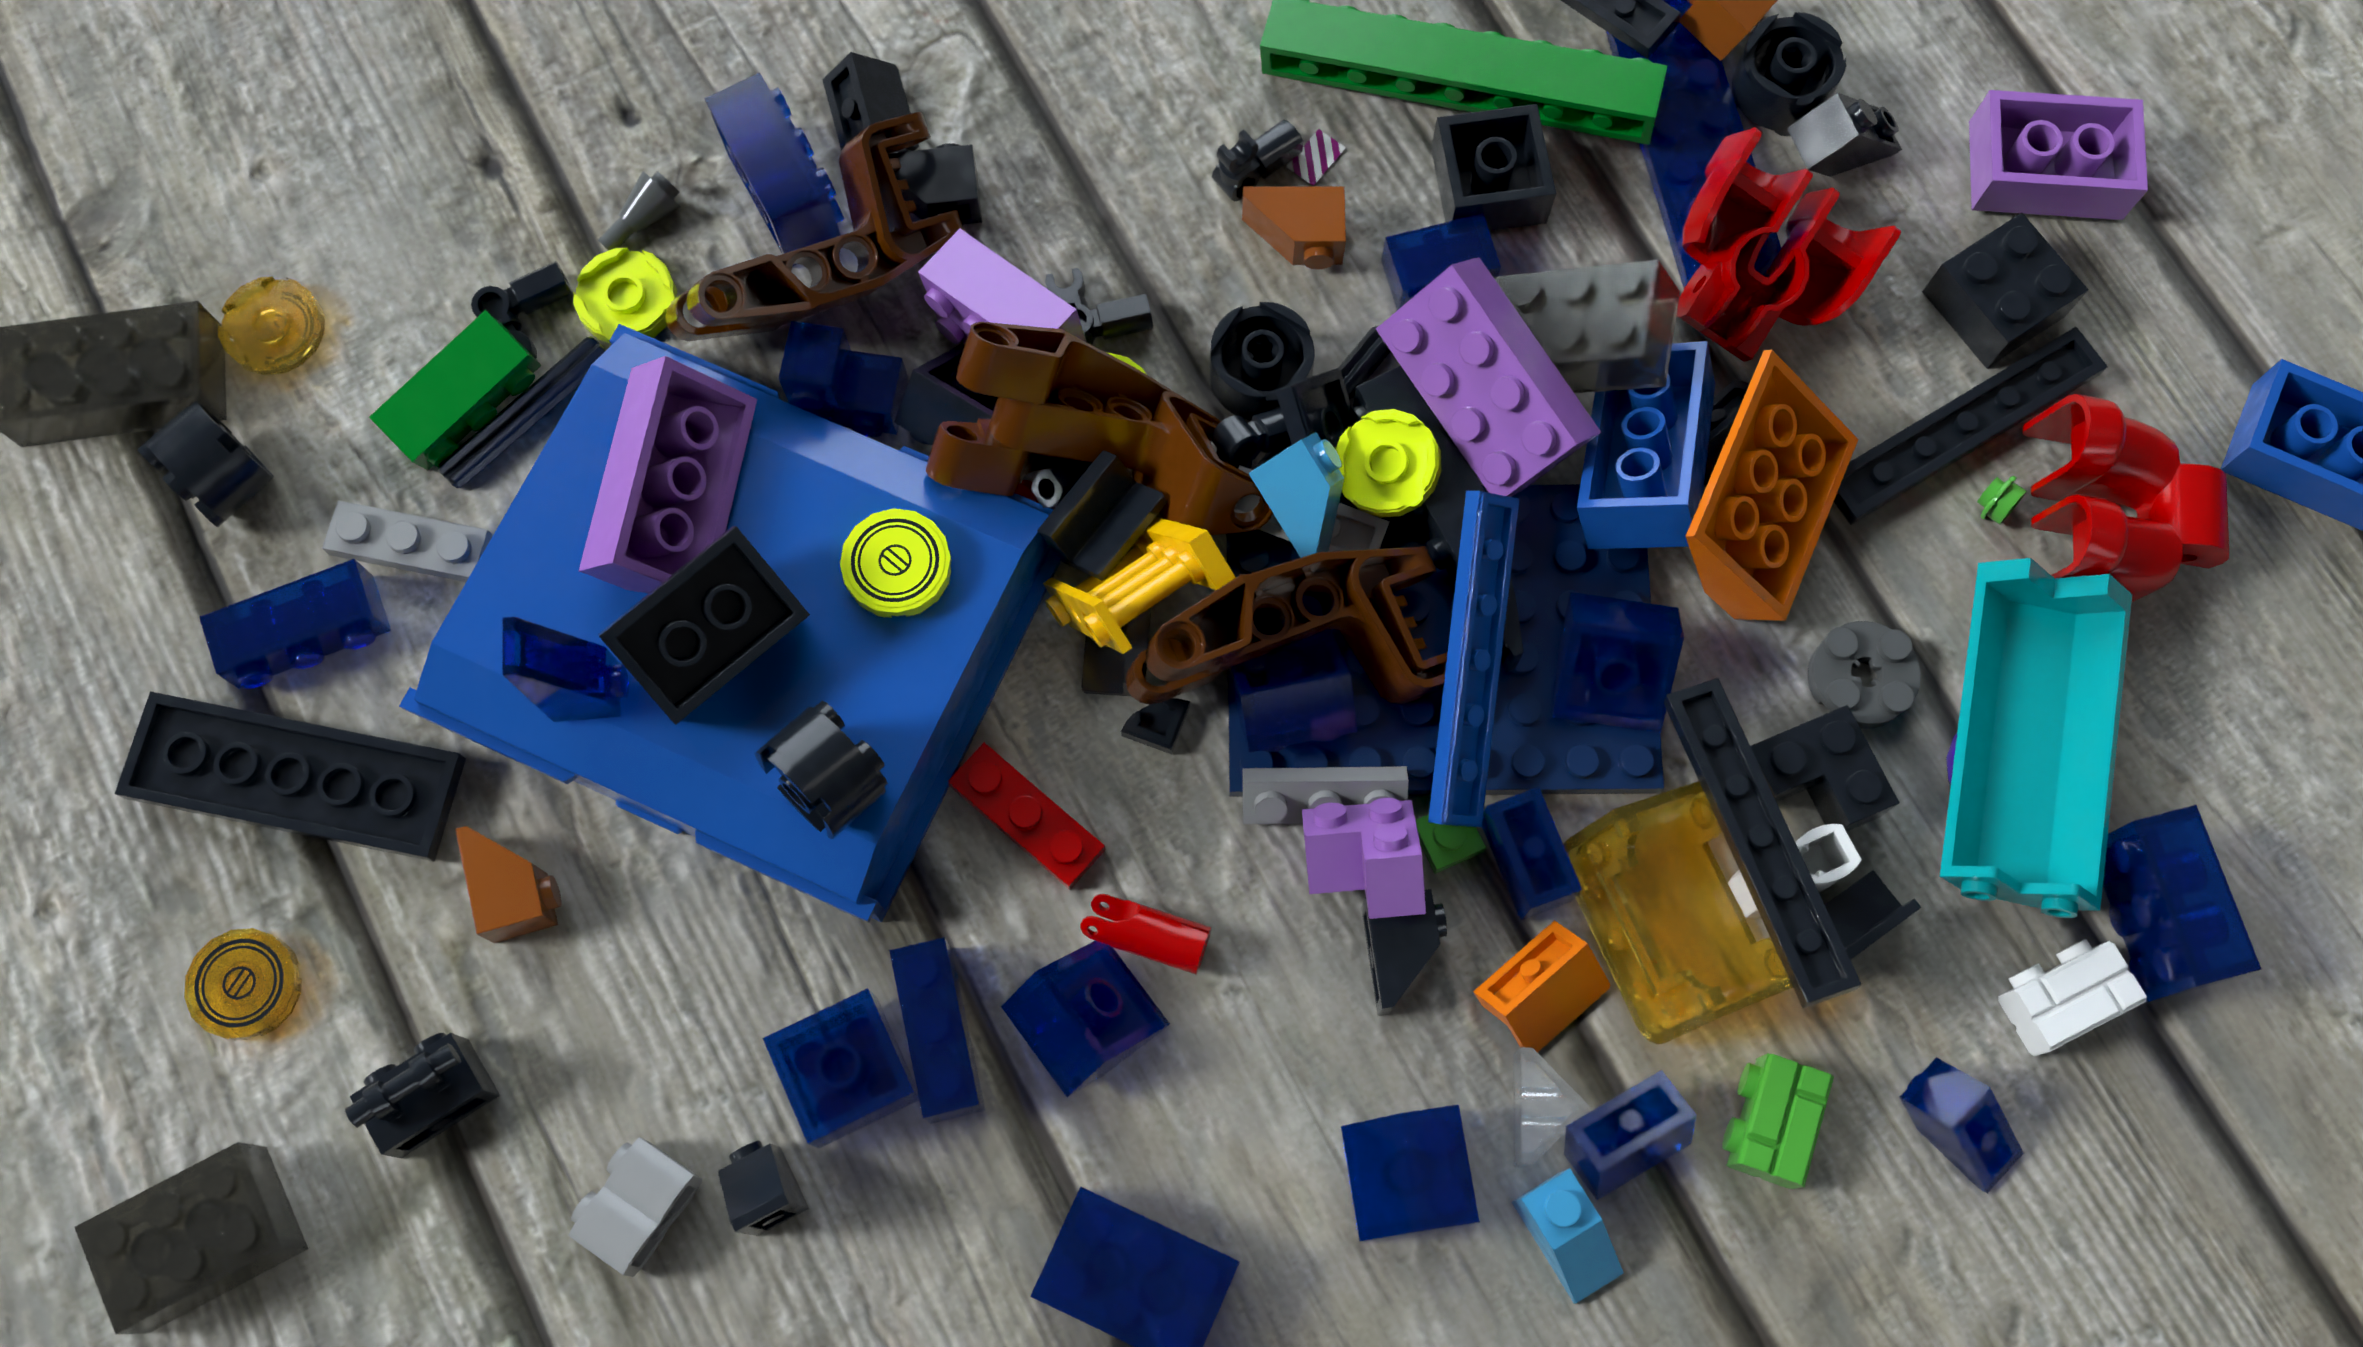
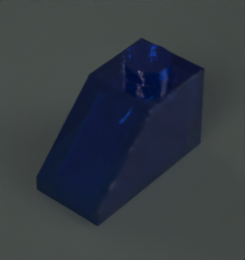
M1937 1057L1922 1073L1916 1075L1910 1081L1907 1089L1899 1097L1916 1129L1976 1187L1987 1194L2024 1154L1991 1087Z

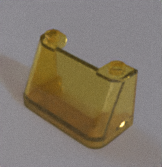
M1699 781L1613 809L1568 838L1563 843L1560 852L1564 875L1637 1028L1648 1041L1657 1045L1675 1040L1793 989L1771 938L1767 937L1756 941L1708 842L1717 838L1722 831Z

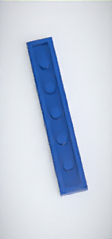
M1466 491L1428 822L1482 828L1519 508L1518 498L1484 491Z

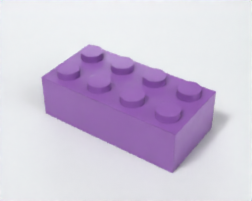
M1479 257L1452 264L1376 328L1385 344L1489 493L1511 497L1523 491L1601 433Z

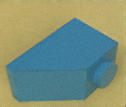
M1316 432L1301 439L1248 473L1300 558L1318 552L1329 551L1344 482V476L1339 470L1342 463L1337 451L1326 439L1321 441Z
M1570 1168L1557 1173L1512 1201L1518 1214L1574 1304L1624 1274L1602 1218Z

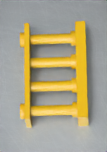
M1155 517L1135 542L1133 549L1126 553L1105 580L1091 576L1076 587H1072L1051 577L1043 584L1051 597L1045 600V604L1061 627L1069 624L1071 628L1093 638L1101 648L1106 645L1125 654L1133 647L1121 630V627L1188 582L1218 590L1236 577L1208 530Z

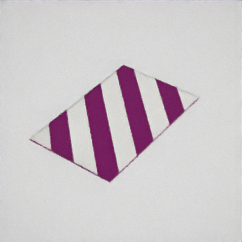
M1318 129L1303 146V151L1294 157L1286 168L1314 186L1346 147Z

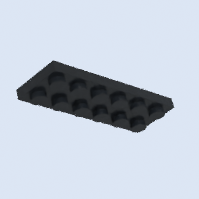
M150 691L114 794L124 799L435 862L466 758L456 752Z

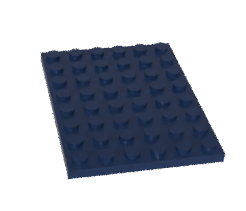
M1580 484L1529 485L1523 491L1511 496L1519 499L1511 580L1516 596L1524 653L1516 668L1507 673L1502 664H1500L1485 795L1660 794L1664 790L1648 549H1588L1577 511ZM1482 485L1484 492H1488L1484 485ZM1341 492L1339 503L1347 505L1345 497ZM1348 504V505H1347V506L1353 507V508H1355V509H1358V508L1355 507L1353 504ZM1406 514L1382 518L1390 521L1380 549L1426 546L1427 548L1426 543L1429 539L1420 523L1413 525ZM1258 529L1249 532L1226 534V562L1236 578L1243 574H1251L1300 558L1290 541ZM1435 564L1436 573L1416 584L1393 593L1394 596L1404 595L1408 606L1402 609L1401 613L1404 618L1413 616L1417 627L1410 631L1413 639L1423 638L1427 646L1425 650L1420 652L1423 661L1448 652L1454 601L1453 586H1455V583L1446 568L1439 570ZM1303 596V605L1306 610L1312 615L1323 616V608L1319 600L1313 596ZM1254 614L1253 622L1257 630L1266 635H1274L1275 628L1271 619L1262 614ZM1336 629L1323 631L1228 668L1229 797H1242L1243 769L1396 766H1407L1409 780L1408 795H1431L1443 689L1405 704L1388 702L1379 695L1341 632Z

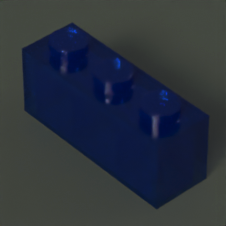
M355 559L199 617L216 674L238 689L257 688L266 685L273 680L274 675L292 668L305 669L316 666L325 659L324 656L342 649L366 647L372 644L377 636L391 631L374 576Z
M943 937L889 950L923 1119L932 1124L986 1111L951 946Z

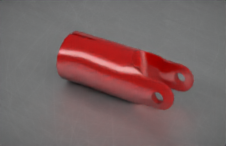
M1098 894L1093 897L1091 901L1093 911L1097 915L1114 922L1096 916L1085 917L1080 924V929L1086 937L1195 975L1198 973L1212 927L1130 900H1122L1106 894ZM1101 902L1107 903L1109 907H1103ZM1089 926L1096 927L1097 931L1090 930Z

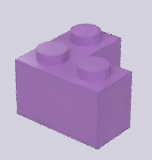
M1380 798L1369 804L1344 806L1340 803H1324L1312 809H1302L1309 894L1365 890L1369 919L1426 914L1423 859L1412 800L1399 801L1394 798Z

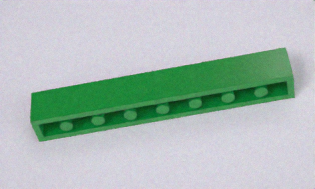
M1273 0L1260 43L1262 74L1468 112L1537 104L1541 125L1647 145L1650 144L1668 66L1653 63L1645 58L1628 59L1606 55L1594 49H1572L1555 46L1544 40L1527 41L1505 37L1493 31H1471L1456 28L1448 23L1432 24L1410 20L1398 14L1382 15L1359 11L1352 6L1342 5L1337 7L1314 3L1310 0Z

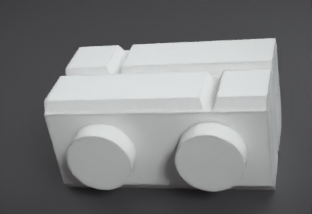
M2084 939L2056 954L2061 963L2060 965L2044 972L2038 963L2008 978L2013 989L1998 996V1002L2010 1022L2016 1026V1032L2029 1054L2038 1056L2051 1052L2147 1002L2146 994L2135 976L2127 970L2128 965L2114 943L2107 941L2092 948L2088 940Z

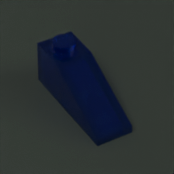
M517 617L502 618V675L553 722L621 717V698H627L629 693L628 673L626 667L620 664L605 646Z

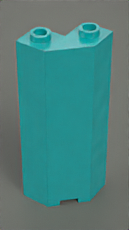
M2032 558L1978 563L1940 877L1961 889L1960 894L1966 898L1981 901L2003 900L2040 908L2042 913L2060 918L2077 917L2078 910L2100 911L2132 603V594L2110 574L2055 579Z

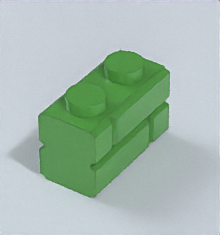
M1769 1053L1756 1058L1755 1065L1747 1063L1741 1074L1737 1091L1738 1095L1745 1097L1740 1119L1736 1117L1730 1119L1723 1138L1722 1149L1730 1152L1726 1166L1785 1188L1796 1189L1805 1187L1834 1076Z

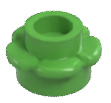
M2011 476L2006 482L1996 477L1977 501L1978 504L1984 507L1980 516L1983 520L1988 516L2001 525L2019 504L2027 491L2015 483L2017 477Z

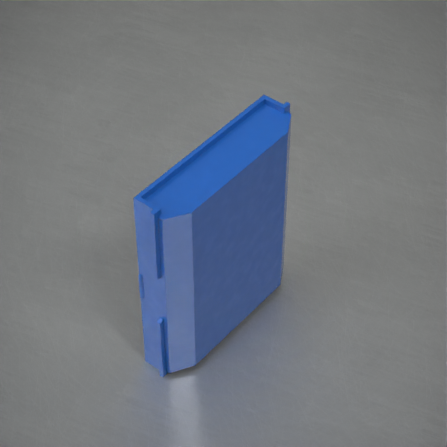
M619 324L609 340L611 346L590 366L431 642L417 690L410 687L399 707L560 782L569 784L574 781L615 800L617 807L673 833L680 834L685 832L696 838L698 845L868 923L871 918L882 922L949 788L947 781L957 772L1047 591L1043 583L1054 577L1061 563L1060 558L1037 531L1052 513L1053 509L1043 508L1041 504L1016 493L1013 496H1002L944 486L934 481L926 473V464L929 456L906 446L899 450L782 401L778 391ZM663 356L672 358L757 399L726 531L731 527L737 526L810 614V616L676 725L598 636L602 630L649 593L626 590L579 572L631 368ZM893 508L916 511L932 520L946 537L952 560L950 581L939 600L922 613L906 617V615H891L892 618L880 617L859 606L844 584L840 567L843 544L853 528L871 514ZM821 701L828 703L838 713L845 723V727L841 731L855 745L863 740L875 750L884 762L885 766L880 772L888 782L885 786L886 792L834 839L828 838L826 828L821 832L814 828L782 795L777 788L780 785L778 779L782 776L774 767L766 774L755 757L756 751L806 708H814Z

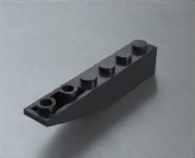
M1400 365L1356 386L1353 407L1350 409L1353 424L1362 420V416L1372 411L1396 409L1414 415L1431 430L1441 450L1442 471L1435 491L1420 507L1406 513V516L1413 525L1420 523L1429 539L1426 544L1432 561L1439 570L1446 568L1456 584L1466 491L1484 490L1476 473ZM1511 577L1501 664L1506 673L1516 668L1524 653L1516 596Z

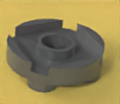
M1855 621L1836 627L1826 635L1809 660L1808 683L1817 703L1820 704L1822 702L1830 712L1848 705L1860 729L1882 727L1911 707L1920 688V666L1917 656L1912 650L1910 638L1901 630H1891L1879 623ZM1860 663L1869 665L1870 669L1875 671L1877 679L1875 678L1870 682L1873 687L1862 686L1861 678L1852 676V666L1856 669L1860 666Z

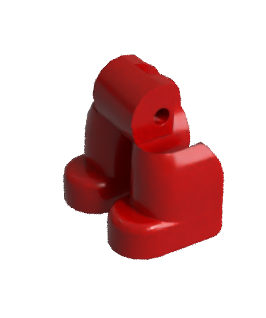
M1756 127L1726 136L1705 168L1707 180L1690 208L1683 227L1682 240L1684 250L1701 265L1685 286L1675 308L1676 317L1743 362L1753 359L1778 317L1796 325L1810 326L1832 320L1844 313L1862 295L1901 234V230L1894 225L1864 231H1853L1841 227L1826 219L1839 198V191L1835 188H1828L1806 193L1786 223L1785 231L1788 238L1764 275L1757 272L1754 265L1759 251L1769 234L1778 232L1793 206L1810 183L1813 173L1808 169H1802L1782 175H1773L1748 164L1746 161L1762 136V131Z
M2080 394L2066 396L2023 425V435L2027 437L2071 444L2072 460L2031 486V495L2033 497L2059 501L2031 518V527L2038 530L2073 535V563L2052 574L2055 579L2110 574L2132 594V602L2168 585L2179 571L2180 564L2209 569L2221 565L2229 559L2226 473L2221 469L2209 465L2180 463L2179 449L2173 440L2155 427L2124 417L2123 412L2116 403L2102 398ZM2116 503L2133 508L2137 513V518L2126 516L2122 508Z

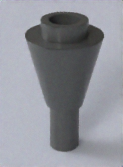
M642 171L619 213L620 218L598 241L608 250L620 248L635 231L637 233L680 208L674 200L680 192L660 172L657 171L650 177Z

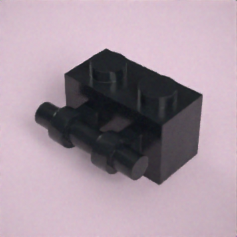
M453 1033L432 1035L414 1048V1056L398 1066L389 1064L372 1072L363 1081L365 1087L349 1096L353 1104L345 1108L348 1119L356 1128L365 1124L381 1155L403 1158L500 1096L469 1039Z

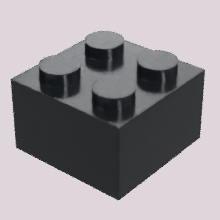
M1537 104L1437 117L1431 152L1448 237L1547 224L1556 197V190Z
M2020 213L1944 262L1922 292L1987 369L2063 319L2089 289L2026 216Z

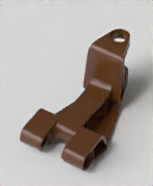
M922 112L875 122L850 140L842 149L839 157V166L853 232L778 256L766 254L711 272L695 283L691 289L675 298L668 306L665 317L671 333L681 340L696 341L775 331L784 325L870 295L940 249L959 228L965 231L958 210L912 223L909 214L917 210L914 200L904 201L902 196L903 192L909 190L906 179L897 180L894 172L902 167L898 158L889 159L888 154L914 146L931 137ZM841 248L850 250L856 256L858 261L856 272L848 271L843 267L839 257ZM793 264H801L808 269L812 279L809 288L792 273ZM685 303H687L688 310H690L693 317L704 324L703 327L692 326L686 321L683 316V306Z
M976 322L971 325L957 368L956 379L965 388L976 393L998 397L991 419L978 418L977 423L946 421L939 425L926 464V473L934 481L952 488L1013 496L1025 475L1037 470L1082 463L1083 461L1094 462L1104 450L1117 455L1126 468L1133 469L1132 475L1137 483L1163 493L1167 499V504L1160 511L1163 519L1208 530L1212 536L1254 531L1265 525L1273 515L1250 475L1220 460L1211 442L1214 429L1222 422L1218 418L1140 370L1071 335L1063 329L991 322ZM1248 495L1260 496L1259 503L1253 510L1246 513L1234 511L1235 505L1241 498Z
M1426 546L1318 552L1258 572L1240 575L1164 623L1148 643L1147 648L1138 655L1127 670V690L1140 703L1149 705L1160 703L1211 683L1223 670L1323 631L1336 629L1341 632L1383 699L1396 704L1413 702L1443 689L1448 652L1424 661L1422 660L1420 652L1425 650L1427 646L1423 638L1413 639L1410 631L1417 627L1413 616L1404 618L1401 610L1408 606L1404 595L1394 596L1393 593L1430 577L1437 570ZM1309 595L1319 600L1323 608V616L1309 613L1303 605V596ZM1262 614L1270 618L1275 628L1274 635H1266L1258 631L1253 622V615ZM1147 664L1146 666L1150 672L1157 678L1165 680L1166 684L1164 686H1154L1148 683L1143 677L1142 666Z

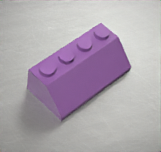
M667 356L631 368L579 572L626 590L650 593L725 533L757 399Z

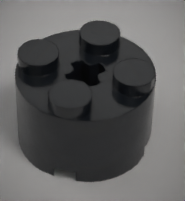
M1795 12L1793 17L1777 18V14L1761 21L1750 34L1732 77L1730 99L1733 105L1739 108L1754 123L1773 130L1781 136H1790L1787 129L1790 125L1833 96L1846 70V58L1844 59L1840 48L1843 42L1838 32L1823 19L1802 12Z
M1260 302L1259 306L1245 309L1241 306L1233 309L1222 318L1215 328L1211 340L1210 381L1214 396L1226 410L1235 416L1243 417L1244 420L1251 421L1254 415L1280 408L1275 390L1312 377L1315 350L1310 330L1305 320L1292 309L1274 302Z
M198 401L186 407L137 449L158 471L163 472L166 468L169 470L162 479L182 499L188 501L190 498L194 499L197 497L199 501L194 504L195 507L216 527L223 524L267 485L266 483L274 477L246 445L243 446L231 434L233 432Z
M821 701L814 708H806L756 751L755 757L766 774L774 767L782 776L778 779L780 785L777 788L782 795L819 832L826 828L828 838L834 839L886 792L885 786L888 782L880 772L885 766L884 762L875 750L863 740L855 745L841 731L845 727V723L838 713L828 703Z

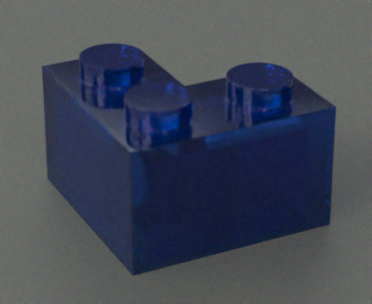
M791 321L778 378L789 404L845 428H851L853 431L867 437H879L882 433L897 435L899 425L894 423L909 380L903 359L901 357L851 351L843 328Z

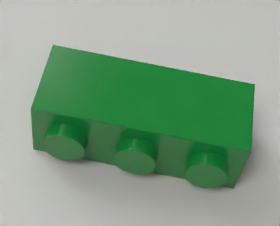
M485 310L370 415L369 418L413 463L429 470L433 466L438 467L440 463L459 448L457 444L470 431H479L497 414L495 408L510 394L516 396L525 391L535 379L534 372L542 365L496 318Z

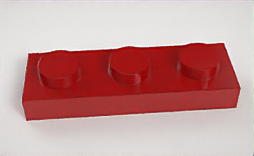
M985 742L947 781L955 792L1069 890L1073 888L1106 850L1103 843Z

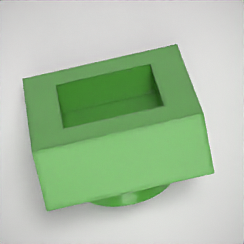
M1429 814L1416 819L1420 845L1434 874L1481 854L1486 849L1476 827L1428 822Z

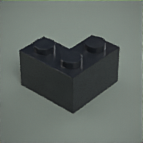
M1848 705L1750 746L1776 802L1807 790L1825 825L1842 824L1847 832L1880 818L1900 803Z

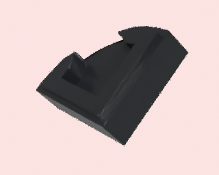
M1170 698L1160 703L1150 704L1136 711L1124 724L1121 730L1122 737L1172 754L1189 711L1190 701Z

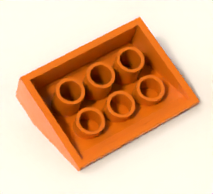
M1764 350L1685 536L1704 592L1733 619L1786 621L1859 440L1773 350Z

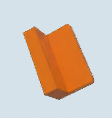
M1554 920L1473 992L1485 1009L1508 1026L1522 1051L1528 1056L1533 1057L1607 992L1611 984L1589 944Z

